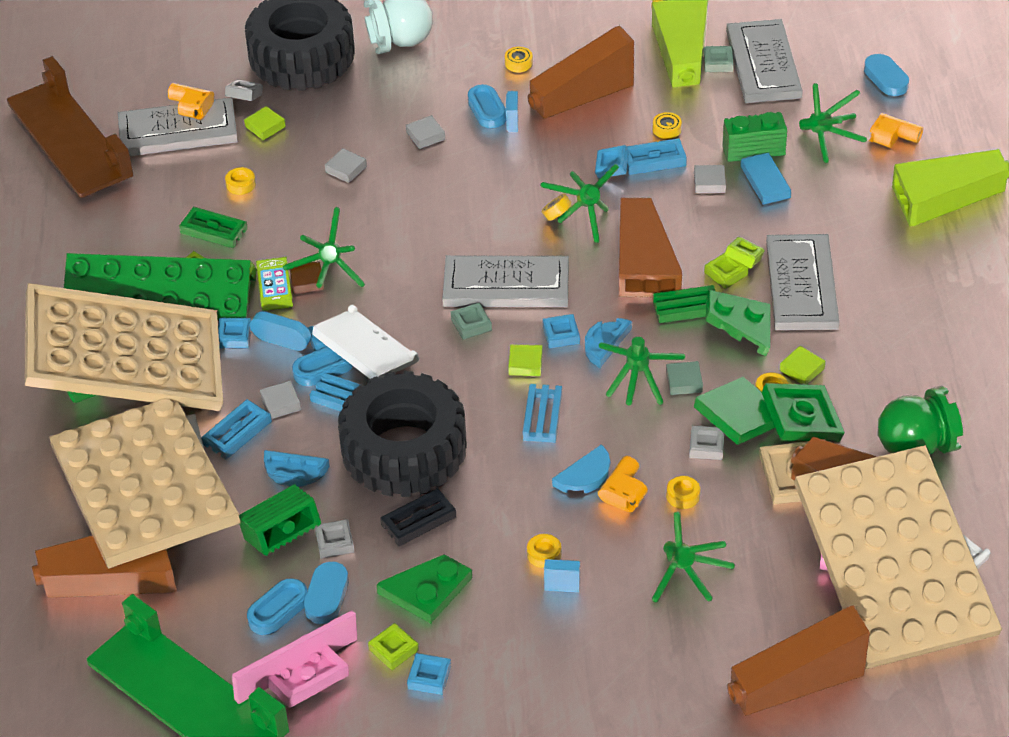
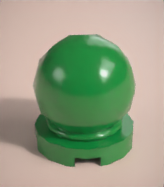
M938 386L926 390L924 398L918 395H903L887 404L878 418L877 435L884 448L891 454L926 445L929 455L933 454L937 448L944 454L961 449L962 446L959 442L957 443V437L963 436L962 420L956 402L949 404L945 396L949 390L944 386Z

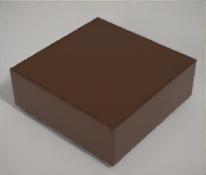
M320 261L310 262L290 269L293 294L324 290V283L321 288L316 287L321 272Z

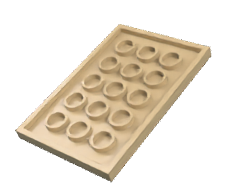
M28 283L25 301V386L153 403L161 399H170L172 402L178 401L180 406L220 411L223 405L217 310Z
M161 399L155 403L130 409L124 413L99 419L93 423L65 430L49 437L53 451L108 569L240 524L239 513L178 401L172 402L170 399Z
M926 445L796 476L794 484L842 609L854 605L870 632L865 669L1000 635L1002 627Z

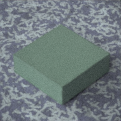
M732 46L704 47L705 72H733Z
M480 302L451 311V320L463 340L492 331V323Z
M698 361L666 364L670 395L703 392V382Z

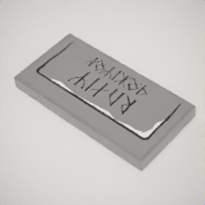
M782 19L728 23L726 32L729 44L732 46L733 59L745 103L802 98L803 90Z
M232 97L215 99L212 107L202 120L179 115L178 104L118 112L119 137L128 148L130 156L238 142Z
M767 235L766 245L775 330H839V315L829 235Z
M446 255L442 298L443 307H466L479 302L482 307H568L569 256Z

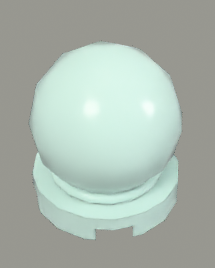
M380 0L364 1V7H369L370 13L369 16H365L366 28L371 44L377 43L378 45L375 51L377 54L390 52L392 43L400 47L417 45L429 35L433 22L432 11L426 0H385L383 3Z

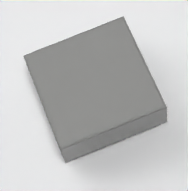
M237 79L225 87V96L253 101L262 95L263 85Z
M432 115L406 125V133L419 149L445 140V131Z
M342 148L325 164V171L350 183L367 167L365 158Z
M694 165L695 193H725L724 165Z
M291 381L260 389L261 399L266 411L271 414V419L301 410L300 401Z
M692 425L689 458L723 460L725 434L717 427Z
M348 519L315 526L321 559L354 553V544Z

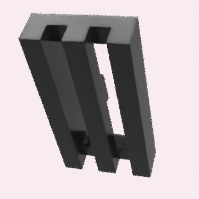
M437 488L380 517L381 526L384 529H388L389 536L395 538V543L399 547L456 518V509ZM439 502L438 504H436V505H434V506H432V507H430V508L424 510L425 508H427V507H429V506H431V505H433V504ZM412 516L411 518H409V519H407V520H405V521H403V522H401V523L395 525L396 523H398V522H400V521H402V520H404V519H406V518Z

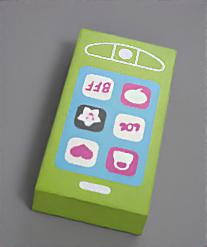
M287 257L256 261L262 311L293 307L288 270H283V266L287 264Z

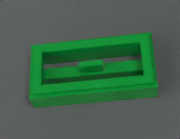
M193 207L179 225L181 234L233 249L237 245L236 240L240 241L242 238L241 232L245 233L248 229L247 221Z
M714 285L654 293L653 305L659 323L706 317V298L710 290L715 291Z

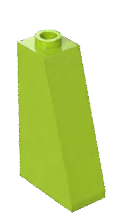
M708 0L652 2V27L672 88L700 84Z
M996 149L899 163L894 165L892 188L909 227L916 226L1004 192L1007 178H1009V161L1004 160L1000 150Z

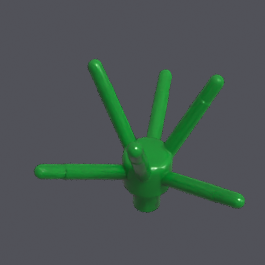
M814 83L812 86L814 113L811 114L810 118L801 119L799 126L801 130H812L814 133H818L823 161L828 163L829 156L824 132L829 131L860 142L867 141V138L833 126L834 124H841L846 120L855 119V113L831 116V114L857 97L860 91L855 90L828 110L821 112L818 84Z
M614 164L595 185L585 184L574 171H571L570 176L580 189L542 182L540 184L542 188L577 196V202L558 218V222H564L581 206L588 207L593 239L595 243H599L600 238L594 204H597L605 212L609 210V207L600 199L599 189L618 170L619 166Z
M339 207L334 208L329 241L323 244L306 235L300 236L302 241L318 248L319 253L285 264L283 270L287 271L321 259L324 263L316 284L317 288L322 287L329 266L334 262L360 287L365 286L364 281L340 258L341 253L352 252L355 250V246L340 247L335 242L340 214Z
M634 337L628 349L603 342L599 343V348L626 356V364L606 392V396L611 397L629 370H632L626 404L628 406L632 405L638 372L643 371L657 403L662 405L663 399L649 369V360H684L685 354L649 353L648 348L645 347V340L642 337Z
M676 511L674 512L675 542L668 541L663 547L670 565L658 585L652 601H659L677 567L686 571L707 601H712V595L691 566L695 561L733 569L735 567L733 562L695 554L697 552L725 548L727 543L719 541L688 546L682 540L681 514Z

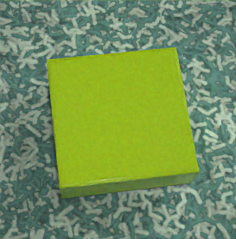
M267 106L244 119L245 127L263 141L286 127L285 119Z
M737 237L727 246L724 255L752 269L762 259L765 250L741 237Z
M725 253L705 264L704 273L724 289H727L746 277L749 267L725 256Z
M510 344L509 375L541 376L542 345Z
M799 346L780 363L779 371L800 384L807 385L825 369L826 361Z
M393 623L368 642L369 650L391 670H394L419 651L418 643L396 623Z

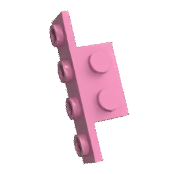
M351 610L233 673L234 700L240 704L249 699L248 696L258 687L263 690L270 688L288 708H291L349 676L348 665L335 652L357 640L356 614Z

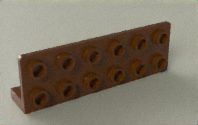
M53 56L42 60L45 72H42L43 84L7 98L9 107L80 198L134 176L128 148L116 133L108 137L101 133L70 94L65 70Z

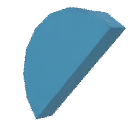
M616 318V322L602 324V321L593 325L585 336V354L590 362L601 368L613 352L599 348V343L603 342L619 346L632 330V321Z
M601 444L553 477L552 486L565 493H568V490H584V493H589L600 488L607 480L611 462L608 451Z
M264 450V466L268 476L276 483L290 487L296 484L297 487H303L315 483L325 475L330 467L329 459Z

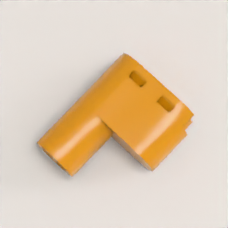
M172 83L168 89V98L179 102V115L202 120L213 105L214 92Z
M881 113L869 131L872 133L868 141L891 148L898 138L918 143L922 137L924 127Z
M630 456L622 457L598 491V496L603 502L629 513L638 507L648 492V488L643 482L633 478L639 469V463Z

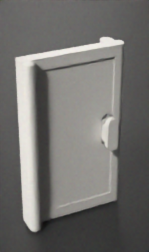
M350 305L348 311L313 326V336L369 379L376 376L378 379L385 377V373H396L417 363L420 359L417 352L407 349L359 313L354 305Z

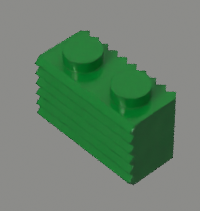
M766 112L759 116L755 114L748 117L736 116L730 119L725 118L722 147L727 162L741 161L743 158L769 153L771 157L786 155V137L788 132L782 113Z
M296 484L239 515V525L244 539L266 556H268L269 552L273 553L275 548L279 549L281 545L285 546L287 542L291 543L292 539L297 540L298 535L303 536L304 532L308 533L310 529L314 530L315 526H320L321 524L313 497H310L309 494L300 489L299 486L297 487Z

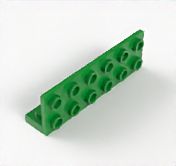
M67 253L64 288L217 310V320L219 321V318H247L250 281H256L257 268L251 260Z
M133 594L122 602L125 613V626L87 658V663L92 669L181 737H284L289 732L286 708L282 703L258 687L248 696L249 699L238 704L234 700L233 686L163 635L157 611Z

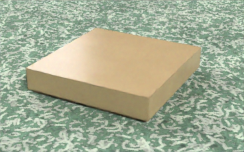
M809 441L760 447L759 455L773 505L801 501L794 484L795 481L791 479L793 468L791 458L799 446L804 447Z

